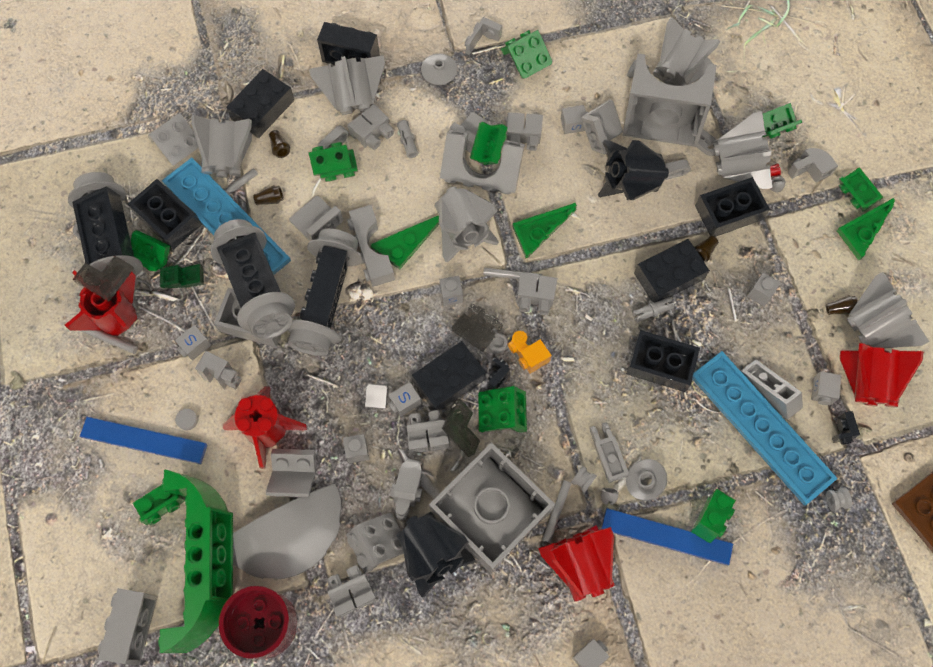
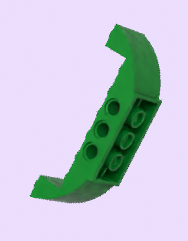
M165 469L162 480L163 492L185 497L186 540L184 543L186 551L184 564L185 587L183 591L185 610L183 612L184 627L160 629L158 640L159 653H188L204 643L218 628L221 610L226 601L233 595V512L228 511L224 500L211 485L200 479Z

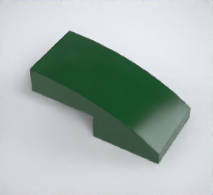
M200 264L183 268L179 265L160 268L161 288H185L204 285V267Z

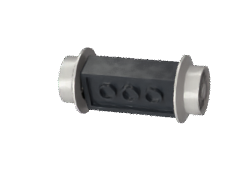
M91 172L83 174L75 179L73 183L74 189L68 195V203L74 208L86 264L84 277L89 282L109 280L115 283L131 270L136 275V287L138 284L137 275L142 271L143 265L139 259L134 257L122 205L126 196L125 190L121 185L115 183L114 178L107 173Z
M231 220L222 224L215 231L214 241L210 249L212 258L217 263L224 265L241 309L237 315L239 326L244 330L251 331L252 335L258 339L277 337L286 332L292 324L291 315L295 309L294 300L290 295L282 293L263 252L266 246L264 232L252 226L246 220Z
M323 229L320 231L318 239L308 243L307 248L316 257V264L318 265L317 270H313L310 282H312V287L307 289L305 295L307 304L306 308L302 307L301 320H292V324L287 330L290 332L288 345L291 348L309 355L326 356L330 345L340 342V335L331 329L348 266H357L362 262L361 254L356 251L359 242L353 235L338 229Z

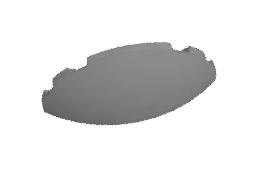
M336 484L313 491L309 497H299L234 532L233 565L249 575L262 579L290 578L315 566L327 554L328 548L336 540L340 529L342 505Z

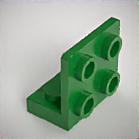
M511 386L479 392V432L484 433L504 429H512L519 433L527 432L526 391Z

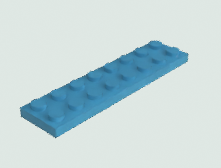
M190 158L162 180L163 184L196 213L202 225L213 236L222 224L236 219L246 220L252 226L261 229L209 174L201 173V166L193 158ZM264 232L266 246L263 252L273 275H275L291 259Z
M723 351L694 372L692 380L804 506L838 479Z

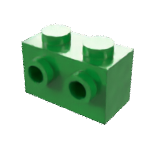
M342 142L331 144V148L324 149L323 146L314 147L312 152H308L314 176L352 168L347 145H343Z
M716 489L707 499L691 532L708 543H711L717 536L721 538L727 528L724 525L726 520L729 521L735 512V509L732 507L736 500Z

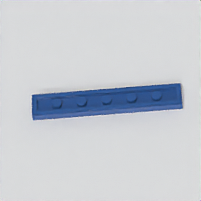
M86 417L79 436L92 441L199 465L202 464L207 449V444L90 417Z
M608 508L605 510L601 529L611 527L613 534L726 566L730 565L733 543L718 539L708 543L690 531Z

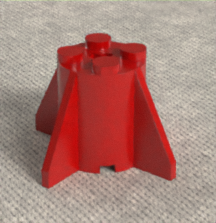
M75 270L72 272L85 287L79 295L81 298L78 304L81 311L65 324L66 328L70 331H103L112 336H118L133 325L137 320V314L133 306L136 275L131 270L115 283L109 280H94L87 283Z
M859 343L858 351H840V361L854 393L855 402L865 403L864 405L874 407H877L878 404H885L886 407H898L900 397L923 361L924 352L892 349V353H890L885 348L871 347L864 343Z
M265 386L256 395L241 399L235 414L223 424L224 430H239L255 446L260 469H265L267 448L275 446L280 439H283L286 430H307L306 424L285 417L280 413L270 399L271 388L269 386Z
M597 525L584 532L573 535V537L567 540L565 538L559 542L538 548L541 557L569 587L574 602L586 598V595L589 594L592 597L600 596L605 593L604 590L615 586L612 578L614 534L611 527L598 530Z

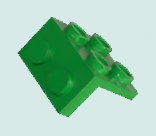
M528 30L520 34V39L515 40L513 38L505 42L506 46L501 48L503 55L510 53L523 79L550 66L553 62L539 30L534 32Z

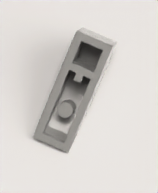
M754 360L741 370L773 408L787 420L803 408L802 392L758 360Z

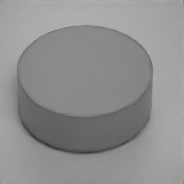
M501 333L491 335L488 340L489 350L494 354L504 353L508 348L507 337Z
M183 409L177 413L175 421L178 427L188 431L197 425L198 416L191 409Z

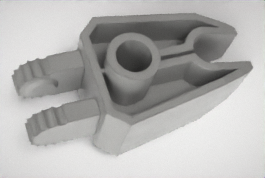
M407 459L400 467L396 484H392L390 496L394 498V503H396L395 515L400 521L406 520L410 507H415L416 502L421 500L422 489H419L422 479L420 461Z

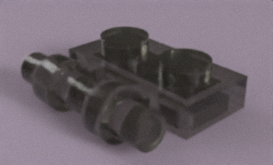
M471 304L468 307V310L473 313L471 317L463 314L451 329L458 336L483 352L495 339V335L491 331L494 328L500 331L503 328V324L494 315L490 316L481 306L477 307ZM480 319L486 322L484 326L478 323Z

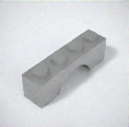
M368 205L349 211L350 219H347L350 230L355 231L356 235L354 237L359 242L358 246L361 250L359 253L362 256L361 264L365 263L367 268L363 270L366 281H371L372 287L394 281V272L388 255L378 254L368 246L370 237L378 230L372 206Z

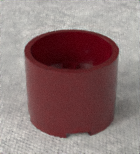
M263 586L245 587L234 593L224 604L219 617V633L225 646L235 655L249 659L273 658L283 653L294 640L297 628V613L292 603L284 595ZM259 619L265 620L264 628L259 627Z

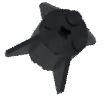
M632 140L628 148L612 141H603L608 154L606 166H609L608 172H605L606 183L598 193L599 197L624 193L627 200H636L650 192H657L662 186L664 179L668 178L669 170L665 165L662 155L655 153L641 141Z
M429 512L419 518L417 515L411 517L406 522L407 526L396 535V538L403 547L407 574L411 581H415L417 591L421 597H425L436 583L445 579L443 575L448 571L452 574L459 567L476 561L473 555L465 549L469 543L466 537L439 521L433 512Z

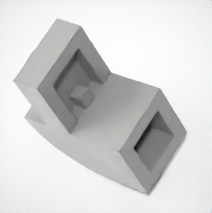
M809 148L791 164L792 167L788 174L793 179L808 171L817 183L831 176L838 165L826 151L818 148Z

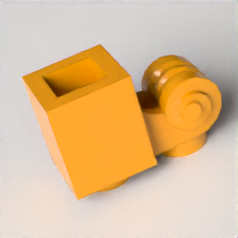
M516 331L512 336V340L507 343L510 351L513 354L515 352L518 354L520 366L523 370L527 369L529 374L546 365L551 360L552 355L541 339L531 345H527V334L524 331Z

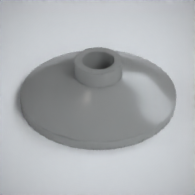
M433 54L423 61L421 73L428 83L445 85L456 77L457 65L454 59L446 54Z
M640 460L628 471L629 477H626L627 489L638 500H653L660 496L666 488V470L655 460ZM652 479V482L647 485V481Z

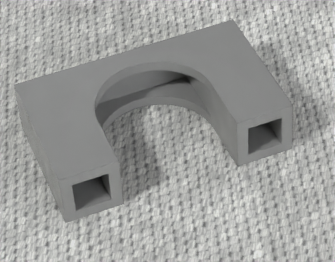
M451 129L447 132L440 178L445 179L444 181L448 183H456L457 181L462 182L464 186L468 187L477 185L482 186V189L488 191L497 189L503 194L515 193L525 144L506 140L500 167L492 173L480 174L473 171L466 161L465 152L469 133Z

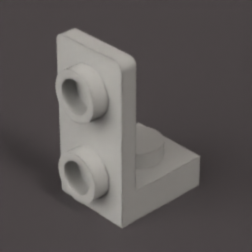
M483 17L480 23H476L472 35L468 36L465 41L466 54H471L482 35L499 42L502 37V25Z

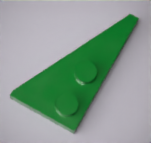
M894 198L838 228L837 233L858 260L865 256L874 237L892 210L895 202Z
M576 203L512 224L525 259L529 258L577 210Z
M439 215L372 243L370 247L378 254L388 255L390 263L400 270L438 227Z

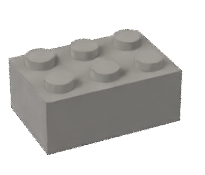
M228 288L214 322L218 331L277 347L281 335L271 339H258L252 335L251 331L244 330L239 326L237 315L241 308L234 290Z
M117 589L111 600V614L105 622L104 629L106 632L104 640L100 642L98 647V660L140 665L158 596Z

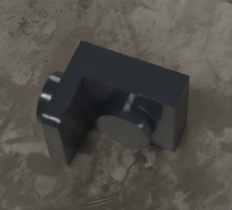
M496 357L492 359V366L496 370L487 379L489 381L488 389L490 390L498 389L510 375L509 365L503 359L498 360Z
M853 411L841 414L838 417L837 425L842 434L835 436L832 440L833 443L840 442L841 445L853 443V439L860 436V432Z

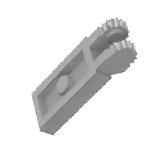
M602 423V430L606 437L600 440L595 426L590 427L594 446L608 483L629 477L623 456L608 423Z

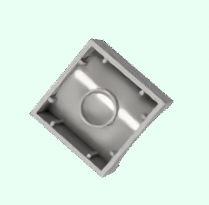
M638 54L622 136L697 147L711 106L717 65L708 64L705 74L694 83L684 86H673L657 80L646 66L645 54Z
M492 442L429 504L430 512H433L439 521L466 537L469 543L465 548L490 574L552 512L555 503Z

